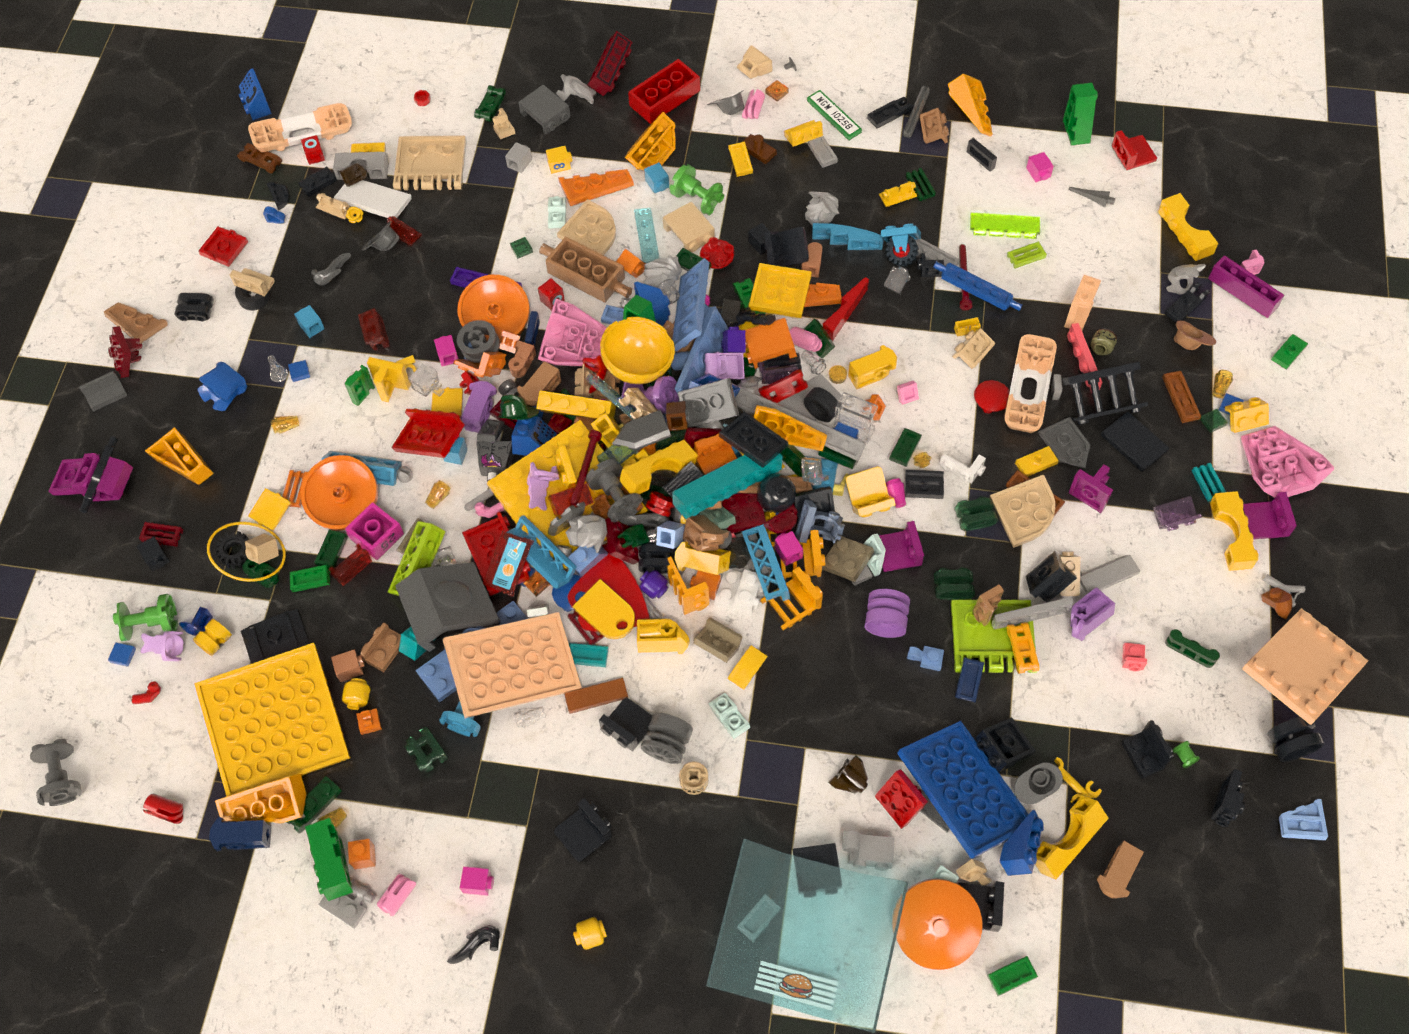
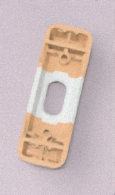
M336 103L318 107L316 111L277 120L270 118L251 123L248 130L253 145L260 152L275 149L283 151L285 147L302 143L301 139L317 135L318 139L325 138L331 140L335 135L347 133L351 127L352 120L346 105ZM309 127L314 129L312 133L290 137L292 131Z
M1027 334L1020 339L1004 417L1010 429L1033 433L1042 426L1057 348L1055 341L1050 338ZM1027 377L1037 381L1035 397L1031 400L1024 399L1021 396L1022 382Z

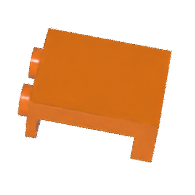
M785 318L776 320L771 325H760L745 330L746 349H749V353H746L749 364L753 363L755 369L758 368V362L787 353L790 359L797 357Z

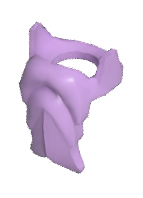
M534 462L530 463V472L527 477L528 494L530 496L529 508L533 509L537 506L541 510H547L545 504L546 488H548L549 481L559 479L557 466H553L551 472L537 469Z
M165 631L163 635L156 636L143 633L141 638L145 644L141 648V653L152 651L155 654H161L163 661H181L182 658L176 656L180 655L184 648L183 638L179 636L183 632Z

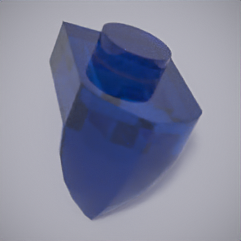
M200 606L191 623L180 622L179 625L190 635L196 636L200 631H205V626L213 616L207 608Z

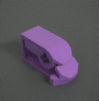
M486 381L473 382L469 385L472 391L461 416L467 431L478 433L485 421L490 417L489 411L493 408L494 403L492 397L497 394V389Z
M1097 587L1072 606L1070 623L1072 637L1083 641L1085 636L1114 615L1115 602Z

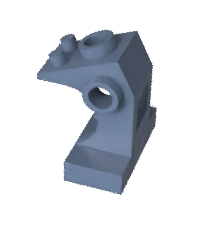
M805 499L795 531L797 540L806 543L810 530H818L824 539L831 540L833 543L836 542V539L840 540L845 524H841L843 517L834 511H829V513L816 511L817 507L813 501ZM815 519L825 520L824 526L814 525Z

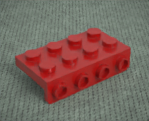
M416 408L406 409L405 414L410 419L391 448L395 452L445 458L465 424L460 420V416L454 412H437Z
M500 511L496 513L498 518L462 532L490 596L506 590L503 587L492 584L507 545V541L503 537L509 531L507 527L510 526L507 517H502ZM521 558L511 587L530 580L528 572L531 570L527 560L523 561Z

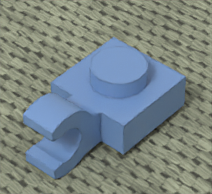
M924 646L923 651H921L919 648L910 647L907 659L921 661L920 667L940 671L944 650Z

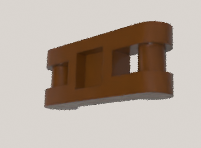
M247 143L244 146V150L240 151L237 155L241 161H247L261 167L270 174L276 170L275 167L277 165L279 166L282 163V159L278 155L269 151L260 152L250 143Z

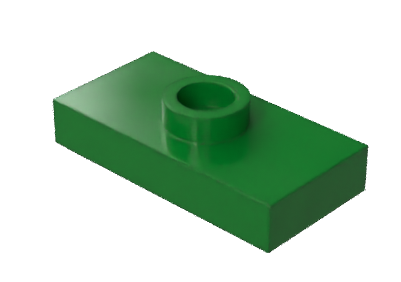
M1292 334L1271 360L1287 370L1307 347L1308 343Z
M328 565L290 572V590L292 592L330 585Z
M1028 956L988 974L987 977L997 996H1000L1036 979L1038 975Z

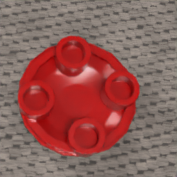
M712 237L702 247L700 257L711 262V268L721 269L732 262L734 247L727 241Z
M989 380L977 386L974 398L982 410L989 414L1001 411L1007 407L1010 391L1003 383Z

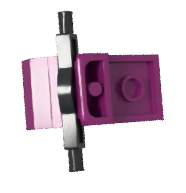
M110 436L101 457L96 453L84 454L83 458L62 460L48 492L52 495L82 494L84 500L79 511L87 513L93 501L120 500L133 467L125 461L112 458L118 438Z

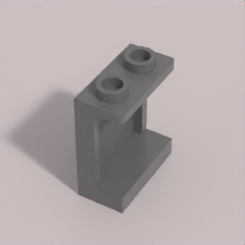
M545 85L540 86L518 102L520 114L524 117L529 114L542 125L545 134L553 131L570 118L569 105Z

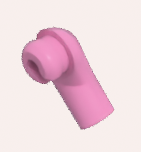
M478 502L474 506L476 514L486 518H491L497 515V512L504 511L500 502L492 507H487L482 502Z

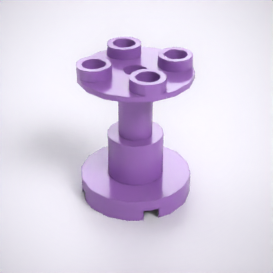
M662 376L656 380L654 386H649L647 390H644L642 384L624 382L620 399L626 396L624 393L628 388H639L647 399L655 405L658 411L661 410L663 414H666V403L679 401V396L675 390L677 382L671 376ZM629 404L625 406V409L631 411L636 409V407Z

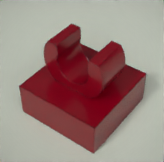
M555 413L547 425L558 435L572 426V420Z

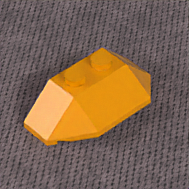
M662 112L634 143L625 158L638 170H644L657 163H660L662 166L675 150V123Z

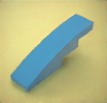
M813 223L812 239H830V245L847 244V250H882L883 247L881 235L868 230L827 223Z

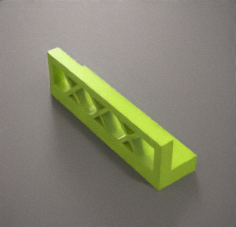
M417 522L388 593L399 596L395 585L416 570L431 567L446 531L432 523ZM422 528H425L423 534L420 535Z

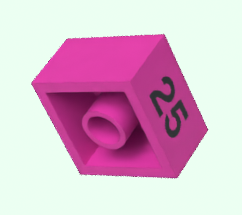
M373 502L345 528L350 540L375 560H378L404 535L400 523Z

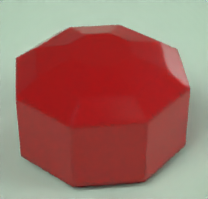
M419 90L414 94V101L418 106H426L430 103V94L426 90Z

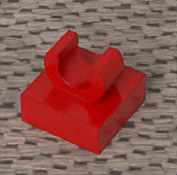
M465 371L461 375L463 381L459 386L462 388L467 387L464 393L470 395L472 391L469 388L470 383L480 380L473 373Z

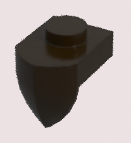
M353 163L339 171L346 187H350L367 177V169L359 163Z

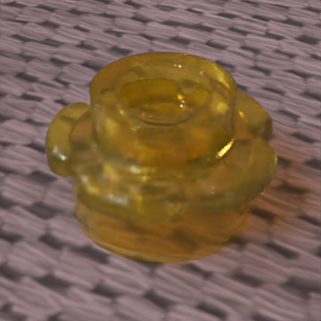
M922 452L913 458L915 461L914 465L925 468L930 465L932 457L927 452Z

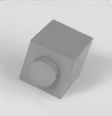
M515 143L505 156L507 167L520 173L525 170L532 160L530 148L519 143Z

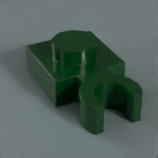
M642 524L630 527L617 536L618 538L625 539L626 543L622 545L623 548H627L630 545L635 548L650 542Z

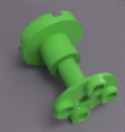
M689 164L681 166L673 176L672 180L675 182L673 185L670 184V193L677 198H681L686 193L692 197L695 195L703 199L701 212L710 216L715 206L724 199L725 194L722 193V184L715 183L707 190L701 186V181L695 178L696 169Z
M169 594L159 595L157 606L146 607L144 612L130 614L127 605L124 602L117 603V613H113V621L115 625L119 626V638L121 641H129L132 638L134 625L146 623L148 627L161 625L164 632L177 631L178 620H174V615H177V609L172 596Z

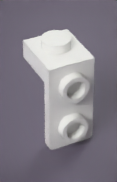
M943 454L939 465L945 471L952 472L961 480L972 484L976 477L981 476L985 471L986 466H984L986 458L978 455L969 468Z

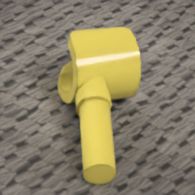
M845 474L840 485L834 484L833 495L843 496L846 484L845 477L849 474Z

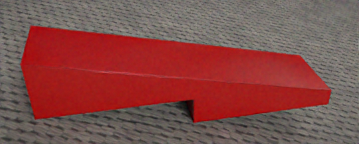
M867 277L862 279L842 297L841 308L823 323V328L832 342L867 292L869 283Z

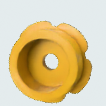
M350 207L347 210L346 217L351 223L360 222L363 219V211L357 207Z

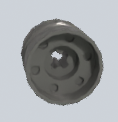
M653 714L648 726L651 732L646 733L644 736L645 740L641 744L642 751L666 763H681L683 759L682 754L686 751L683 744L689 743L693 732L692 726L686 721L670 714Z

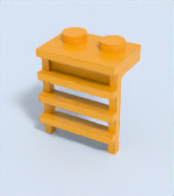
M810 530V539H807L806 543L799 542L803 548L804 569L809 576L821 577L822 566H825V555L821 554L820 550L823 549V537H819L818 530ZM771 542L772 547H775V542ZM780 558L781 572L784 579L792 577V572H786L785 565ZM797 561L792 563L793 570L797 568Z
M672 557L667 558L670 564L667 566L668 582L670 586L673 585V593L675 596H678V603L682 605L684 615L696 610L701 611L709 605V588L706 582L687 589Z
M800 567L792 571V579L786 585L789 592L804 609V612L799 613L789 599L783 601L795 616L790 620L774 598L767 600L785 622L781 626L783 631L788 627H792L797 621L800 622L805 616L812 614L814 610L820 609L822 605L823 593L821 589L813 585L809 574L806 571L803 572ZM763 597L762 599H760V602L762 604L765 603L766 598Z

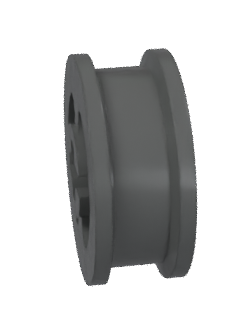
M483 320L467 323L457 335V344L463 356L468 361L474 363L481 362L483 352H498L500 347V340L494 327L489 322ZM484 335H488V336H489L488 341L486 340V338H485ZM469 342L471 343L473 349L468 347Z

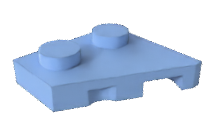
M1317 799L1309 805L1297 807L1294 811L1282 813L1279 817L1281 835L1284 838L1326 840L1328 837L1321 799Z

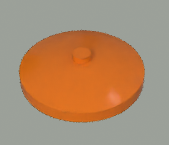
M486 275L479 277L463 290L459 298L458 317L462 327L476 320L489 322L494 327L499 340L503 331L519 336L529 320L530 306L526 293L517 282L506 276ZM484 335L485 338H486V340L488 341L489 336H488V335Z
M345 455L331 456L315 464L305 476L301 487L302 506L309 518L319 526L335 531L345 530L372 502L376 505L378 498V485L372 471L360 460Z
M927 879L914 884L901 896L894 911L893 929L900 948L909 959L928 969L944 970L960 965L976 950L982 934V916L976 901L963 887L945 879Z

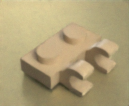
M628 388L624 393L626 396L618 400L623 407L631 404L637 408L635 412L630 413L634 420L658 411L639 388Z

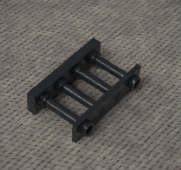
M1135 362L1062 378L1064 386L1070 385L1073 388L1078 417L1071 418L1073 422L1078 421V424L1088 423L1090 418L1131 410V413L1142 411V407L1148 406V402L1139 403L1133 374H1135L1134 370L1141 369L1140 363ZM1120 373L1126 376L1131 405L1121 407L1115 379L1117 374ZM1102 377L1108 380L1114 409L1106 411L1103 410L1098 386L1099 378ZM1088 381V384L1091 385L1096 413L1088 415L1085 413L1080 388L1082 386L1081 382Z

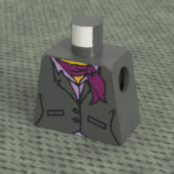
M477 441L479 470L481 476H487L488 482L511 466L514 456L512 454V441Z

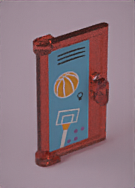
M502 531L483 584L514 597V591L534 541Z

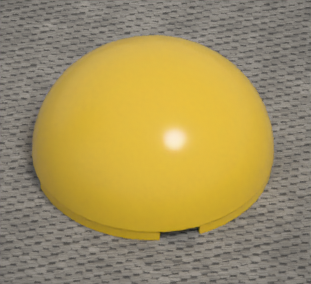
M627 317L626 320L615 321L606 328L601 338L600 352L604 365L616 378L630 384H647L657 380L667 372L674 359L675 347L673 340L667 334V330L658 323L641 317Z

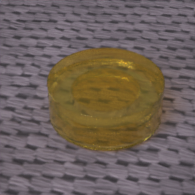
M840 365L831 367L829 370V380L835 384L845 382L847 370Z

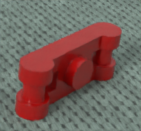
M799 369L768 386H762L759 388V393L764 398L778 403L807 389L808 384L803 379L802 370ZM794 381L797 382L795 386L792 385V382ZM775 391L776 395L770 396V393Z

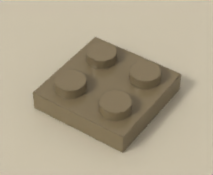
M841 536V539L835 542L827 554L825 566H822V570L856 582L873 555L874 549Z

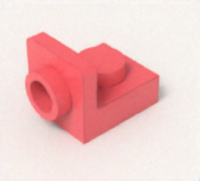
M1124 643L1122 668H1128L1130 671L1143 670L1147 664L1145 645Z

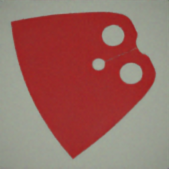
M609 553L586 572L568 594V601L572 607L577 602L575 596L578 592L586 593L601 579L631 606L635 616L634 627H637V620L650 619L643 594L634 576L621 559L611 556ZM578 616V621L584 630L598 632L583 617ZM621 621L616 627L619 630L626 629L628 624Z

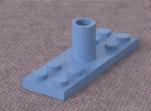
M705 258L680 277L672 339L676 352L682 347H686L694 338H698L703 331V321L709 309V306L705 304L709 261Z
M716 306L709 307L703 321V331L695 339L691 351L675 352L671 366L673 370H682L675 386L677 394L680 391L689 389L692 380L706 375L704 372L706 353H722L723 348H721L722 332L728 330V327Z
M514 601L496 613L501 620L500 625L528 619ZM470 627L465 629L463 633L485 629V627ZM443 650L416 670L419 677L439 702L457 690L446 650Z

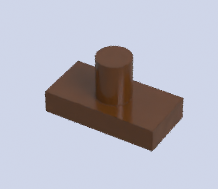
M750 134L742 141L745 142L748 153L764 164H767L777 155V150L765 143L764 137L760 134L755 136Z

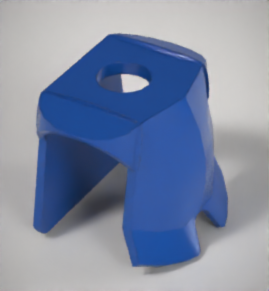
M225 362L216 363V368L200 377L199 380L203 385L198 388V392L204 402L210 399L214 401L213 409L226 411L232 400L237 395L246 391L247 385L244 377Z

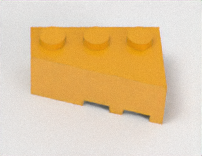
M175 427L145 450L153 459L197 485H200L214 474L186 437Z

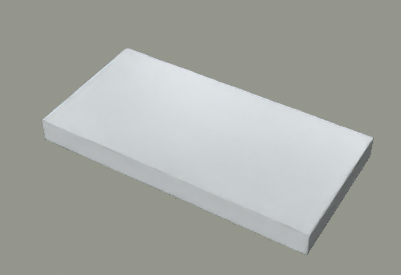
M361 180L350 187H346L344 184L334 196V199L341 202L345 201L351 207H357L358 209L396 220L411 201V195Z

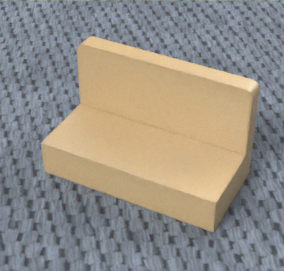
M244 268L242 272L232 270L230 273L234 286L262 296L267 294L275 282L274 278Z

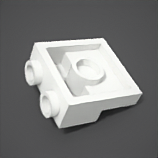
M729 569L725 571L714 600V605L752 615L753 610L757 609L759 605V591L763 592L757 573L748 570L739 572Z

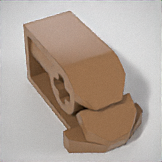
M544 361L523 387H517L519 396L524 399L527 405L536 406L539 391L553 392L561 383L560 371Z
M696 515L686 519L683 540L687 541L696 551H716L719 549V545L724 543L725 538H728L729 531L720 529L704 515Z
M1123 841L1117 847L1104 875H1099L1097 878L1099 887L1105 895L1110 898L1129 896L1130 892L1126 890V887L1144 853L1143 851L1126 841Z

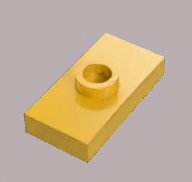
M385 142L351 144V153L385 152L386 150Z
M745 142L728 145L736 176L752 174L753 168Z
M1048 446L1017 459L1015 464L1020 472L1028 477L1058 464L1059 460Z

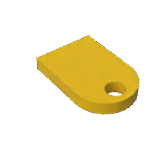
M601 579L572 606L581 617L608 639H621L627 636L635 624V616L631 606ZM621 621L628 624L624 630H619L616 627Z

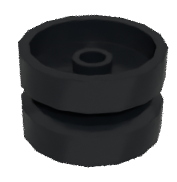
M1301 717L1285 721L1268 731L1267 735L1272 745H1279L1275 751L1280 762H1288L1305 757L1324 746L1320 734L1313 732L1316 728L1314 722L1310 725Z

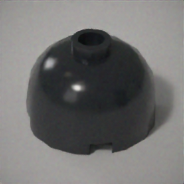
M781 474L766 477L757 488V501L764 510L770 513H781L789 509L796 498V488L792 480Z

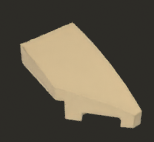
M500 108L498 116L493 117V127L498 137L503 139L515 134V130L503 108Z

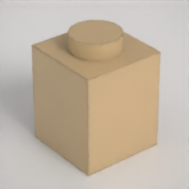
M264 533L245 541V553L251 561L261 564L279 556L276 538Z

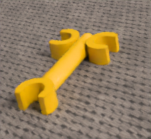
M1058 757L1055 759L1054 762L1058 765L1063 780L1077 793L1071 798V803L1079 800L1082 795L1091 799L1097 798L1100 795L1101 789H1098L1096 792L1090 790L1094 783L1093 781H1089L1085 788H1083L1063 768V761Z

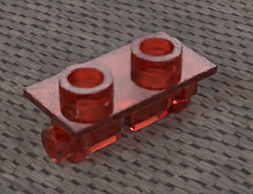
M395 216L387 218V222L391 221L390 227L399 235V239L411 246L422 236L421 233Z

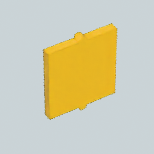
M446 387V389H433L431 411L454 412L461 417L463 388Z
M265 488L248 517L257 521L259 525H264L274 531L291 502L281 497V494H275Z

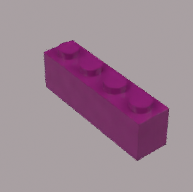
M1225 255L1214 265L1208 278L1266 318H1269L1275 312L1285 296Z

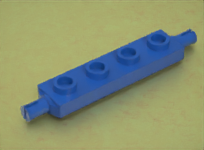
M936 261L933 268L942 272L941 279L1004 311L1009 306L1018 311L1022 307V304L1013 300V294L950 262L945 266Z

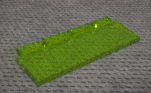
M970 213V230H973V235L986 236V231H989V236L1003 237L1004 232H1007L1006 237L1021 238V233H1023L1024 239H1037V234L1040 235V217Z

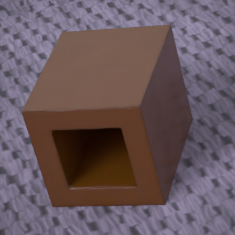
M685 401L666 403V418L669 431L688 429Z

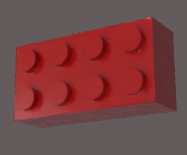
M677 59L628 92L629 106L648 123L652 124L662 112L667 114L700 91V76L680 59Z

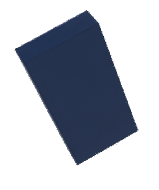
M531 311L525 337V343L534 345V347L540 324L537 311Z
M963 658L955 698L976 702L984 662Z

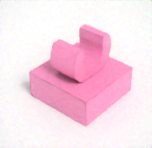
M914 380L897 386L899 402L902 405L919 399L917 383Z

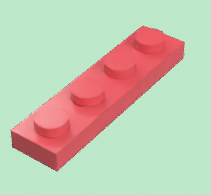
M1079 323L1071 324L1067 338L1073 345L1074 356L1079 360L1080 371L1084 374L1098 371ZM1099 378L1100 382H1098L1099 390L1103 383L1101 378ZM1085 381L1086 386L1090 388L1092 393L1091 385L1088 384V381Z

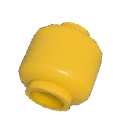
M351 679V681L344 685L342 702L351 710H359L360 707L368 704L370 686L363 679Z
M595 917L578 922L576 924L577 931L573 932L576 944H581L585 950L602 945L604 938L607 937L602 920L598 921Z

